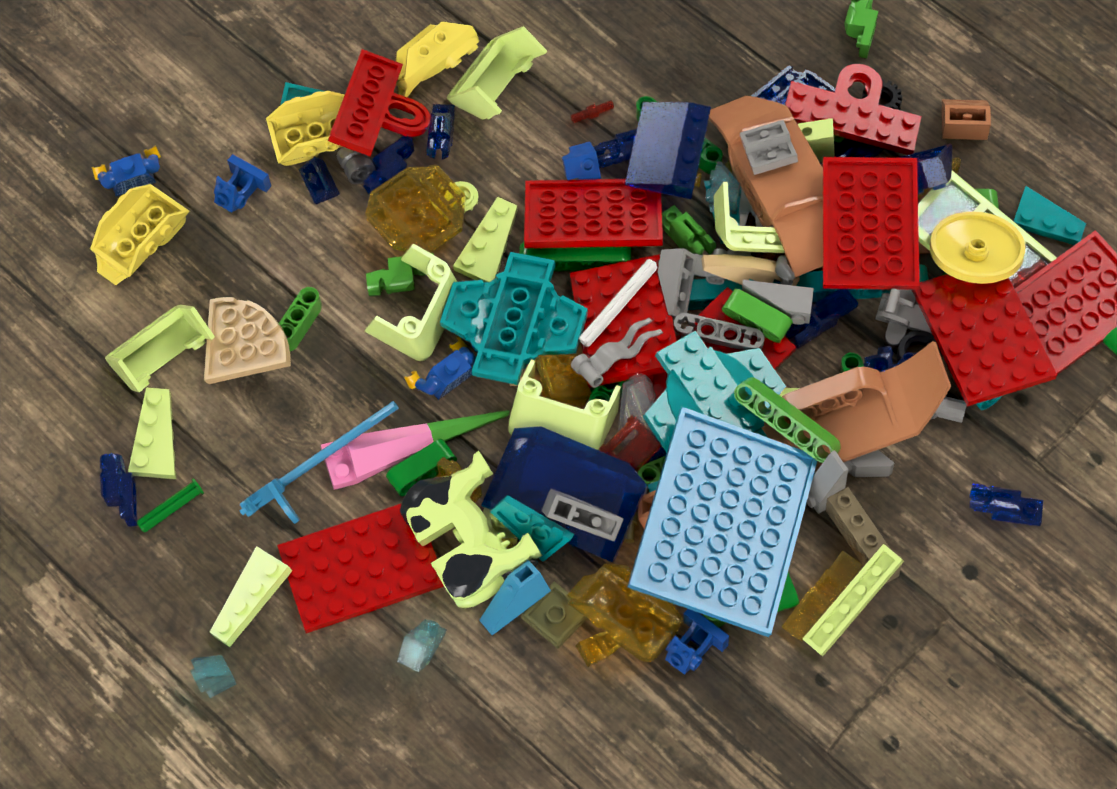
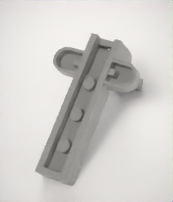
M892 288L890 294H882L875 320L889 323L885 339L891 346L899 345L907 329L921 330L932 334L919 305H914L916 299L912 290Z

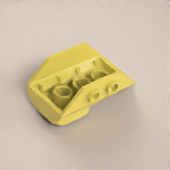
M440 22L438 25L430 24L401 47L396 53V62L403 64L396 83L399 95L408 97L421 81L433 77L445 68H454L462 61V56L473 53L478 48L477 43L479 42L473 26Z
M325 91L315 92L305 97H295L285 101L266 118L278 164L285 166L315 159L319 153L331 152L343 147L329 142L328 138L344 94Z
M151 184L129 189L119 197L117 203L109 211L105 212L99 221L90 248L96 255L97 272L114 285L130 277L149 255L155 253L158 246L165 245L185 224L186 216L190 211Z

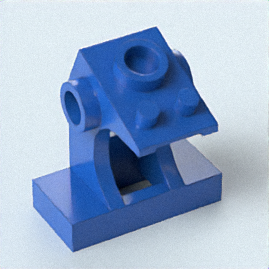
M234 154L227 160L233 176L228 182L217 176L214 189V203L231 213L237 209H242L247 199L257 188L267 192L271 187L267 173ZM237 186L241 187L242 190L237 192Z
M690 609L684 612L683 623L690 628L681 639L674 636L666 647L668 653L665 660L684 675L690 669L695 671L703 660L701 657L712 645L721 652L729 645L728 634L700 613ZM690 640L699 646L696 651L686 646Z

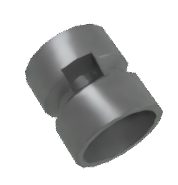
M345 147L340 148L337 152V159L352 184H362L371 179L375 174V166L367 155Z

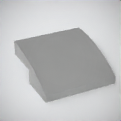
M784 120L739 133L754 175L798 162V156L792 145Z

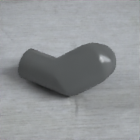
M779 256L775 272L781 278V284L792 285L795 274L788 266L786 256Z

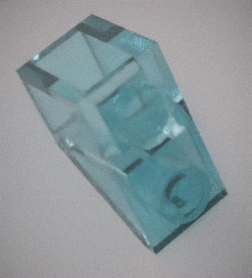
M717 161L715 170H712L710 174L712 186L711 189H707L706 202L709 203L710 212H714V194L723 182H728L729 214L737 215L741 198L740 183L722 162Z
M425 619L405 635L397 662L418 672L429 664L447 629L440 627L435 621Z
M222 655L197 657L191 660L194 669L190 670L201 693L206 691L209 698L236 685V681Z

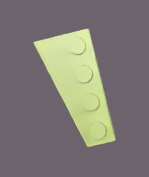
M496 198L454 263V271L474 280H483V283L490 282L496 278L518 211L517 205L502 198Z
M146 387L128 469L130 476L176 479L172 404L169 389Z
M256 546L210 633L230 647L292 572L290 567Z

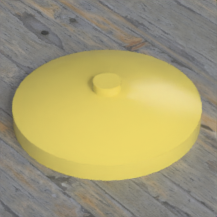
M975 211L956 213L941 220L935 226L930 240L931 256L944 272L962 281L981 284L1002 281L1015 274L1023 263L1026 249L1023 236L1010 222L993 214Z

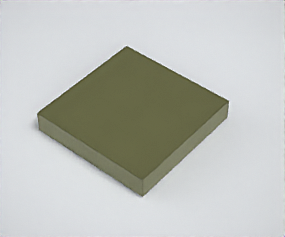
M554 581L549 586L551 591L529 607L521 615V618L559 649L591 615V611Z

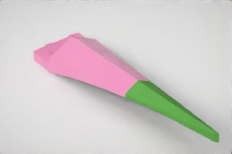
M506 410L361 434L324 460L333 489L358 484L404 461L436 440L443 439L448 441L509 416L510 411ZM333 442L322 444L321 450Z

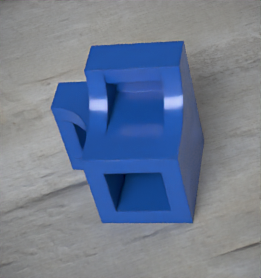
M591 142L569 147L570 153L562 157L567 180L575 178L577 180L601 179L597 154Z

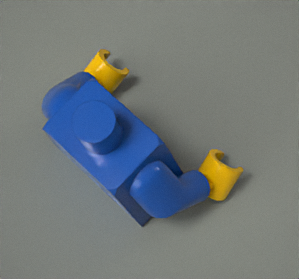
M156 145L149 150H144L147 158H144L140 153L111 162L109 164V171H106L105 164H102L100 167H92L95 180H99L106 189L113 188L116 196L125 194L131 188L156 183L153 173L159 170V158L161 157Z
M458 337V342L453 345L449 344L453 353L436 364L430 370L425 380L419 377L417 371H412L411 376H405L404 378L410 389L417 388L429 395H434L439 400L472 376V366H474L476 359L475 354Z

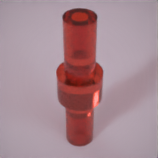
M610 100L599 105L587 106L586 110L570 115L572 123L587 118L599 117L600 113L614 109V104Z
M1039 260L1031 267H1025L1019 271L1017 276L1011 280L1014 289L1046 266L1044 261Z

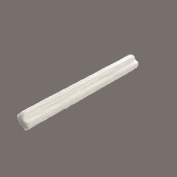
M647 259L581 334L579 339L583 345L589 347L658 268L655 261Z

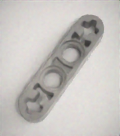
M681 313L674 320L675 332L682 337L694 332L696 322L698 323L697 333L704 342L743 351L755 348L762 349L764 345V335L756 328L689 313ZM683 321H688L689 326L682 329L681 324ZM704 325H710L714 328V332L711 335H704L701 332V328ZM728 330H733L737 333V338L727 340L724 337V333ZM741 333H745L743 343H740ZM752 336L757 337L758 342H755V345L750 344L749 339H752Z

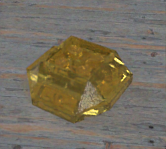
M438 165L407 167L370 193L365 217L393 249L406 252L412 244H415L432 253L462 232L466 196Z

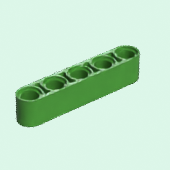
M750 377L735 388L734 396L740 404L816 461L823 463L834 450L837 454L839 453L841 444L834 435L760 380ZM745 387H748L751 390L752 395H749L746 392ZM764 401L771 405V410L765 406ZM784 416H787L790 419L791 424H788L784 420ZM803 430L810 434L811 439L804 435ZM823 445H826L830 449V453H827L823 449Z

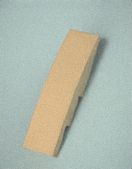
M730 254L703 255L701 258L703 271L741 285L743 280L749 279L773 283L774 279L781 280L775 272L777 261ZM799 276L795 277L792 286L797 285L800 280Z

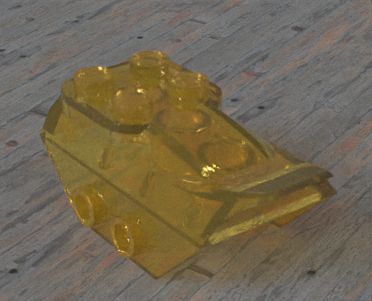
M604 564L595 574L584 575L567 594L570 599L568 604L590 619L594 626L607 631L619 646L643 662L655 660L673 639L684 620L673 603L628 588L632 569L626 565Z

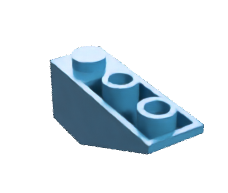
M529 560L507 576L479 621L491 635H494L551 591L541 573Z

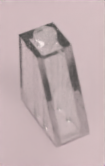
M633 375L629 378V381L623 383L617 437L618 444L623 448L656 437L643 418L657 400L651 379L646 375Z

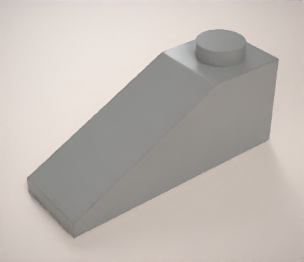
M684 248L661 250L658 263V275L668 315H672L673 318L688 311L697 256Z
M743 280L742 291L786 314L791 318L793 324H809L814 288Z
M835 450L828 455L816 471L810 487L807 504L810 508L814 507L818 514L826 510L828 497L845 489L848 468Z
M550 489L542 512L548 518L615 541L623 522L622 517L553 489Z

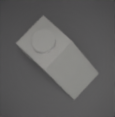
M879 450L843 462L848 468V473L854 477H887L892 474L894 462Z

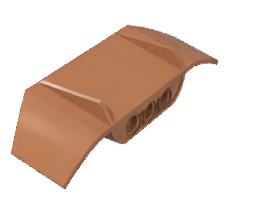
M744 96L704 112V117L717 127L727 142L732 172L760 223L764 227L773 226L778 234L789 267L794 272L795 277L822 267L823 167L788 107L774 101ZM784 120L792 145L797 153L798 162L754 175L739 133Z
M932 341L917 354L891 369L879 372L869 367H856L783 395L782 398L834 435L841 444L838 455L843 462L919 435L951 388V384L937 344ZM784 416V420L788 424H791L790 419L787 416ZM764 422L765 426L762 429L768 438L800 449ZM803 430L804 435L811 439L810 434ZM823 445V449L827 453H830V449L826 445ZM817 461L814 473H816V471L819 469L822 463Z

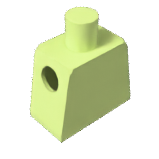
M833 119L798 124L819 162L823 163V157H835Z

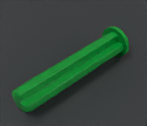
M194 478L191 479L192 482L137 520V525L143 532H147L200 493L203 495V490Z

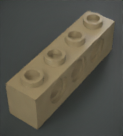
M849 487L827 498L826 512L863 566L867 564L883 544L891 550ZM902 564L886 583L899 577Z

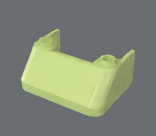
M524 26L497 36L481 51L450 91L447 99L454 106L482 120L490 119L501 113L502 110L497 106L495 100L514 75L521 71L523 73L528 71L533 65L531 61L538 56L546 54L547 50Z
M723 182L714 194L716 233L726 247L733 251L785 253L778 234L773 227L738 226L737 221L729 216L728 182Z
M412 244L401 260L423 272L432 281L439 284L422 321L413 316H406L400 320L396 327L376 316L366 327L365 332L417 361H425L432 355L445 329L441 327L440 320L452 284L457 282L445 261Z
M177 305L114 349L105 359L131 390L141 392L150 384L148 380L151 378L150 375L185 349L193 348L196 350L206 343L205 339L212 340L215 336L194 306Z
M531 359L517 388L509 418V433L513 437L583 459L595 458L599 454L618 413L621 386L616 385L609 402L593 399L586 404L585 409H580L540 396L542 385L539 381L535 380L536 361Z

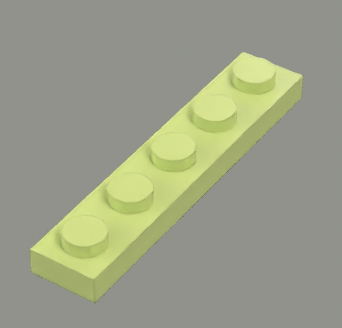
M883 544L804 636L803 640L820 655L824 656L904 562L903 559Z

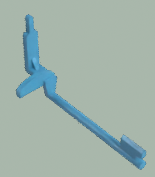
M392 401L282 478H275L240 503L242 509L239 511L242 515L246 514L249 517L275 498L294 524L300 521L299 517L282 494L285 491V486L398 410L399 407Z

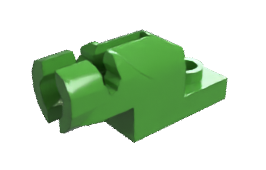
M851 0L844 23L846 34L858 38L856 47L860 48L859 57L867 58L877 24L878 11L872 10V0Z
M674 205L662 213V228L680 249L684 248L693 254L703 255L704 250L709 255L715 250L716 242L709 234H706L705 230L698 225L688 212L682 214Z
M402 257L388 258L389 270L381 269L366 273L369 296H380L383 289L386 290L387 294L414 290V275L426 274L401 260Z

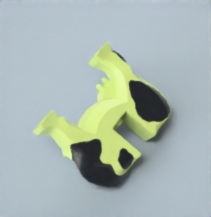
M479 451L474 454L473 461L468 468L457 471L451 476L420 480L414 484L407 492L400 508L404 521L412 529L417 541L422 546L456 527L452 531L461 545L433 561L431 565L452 599L461 608L474 607L488 600L498 592L511 572L527 560L536 568L538 565L537 558L542 556L529 533L525 534L516 546L507 549L510 541L506 540L503 542L501 540L505 533L500 532L496 535L489 531L487 518L470 498L473 491L484 483L485 478L493 475Z

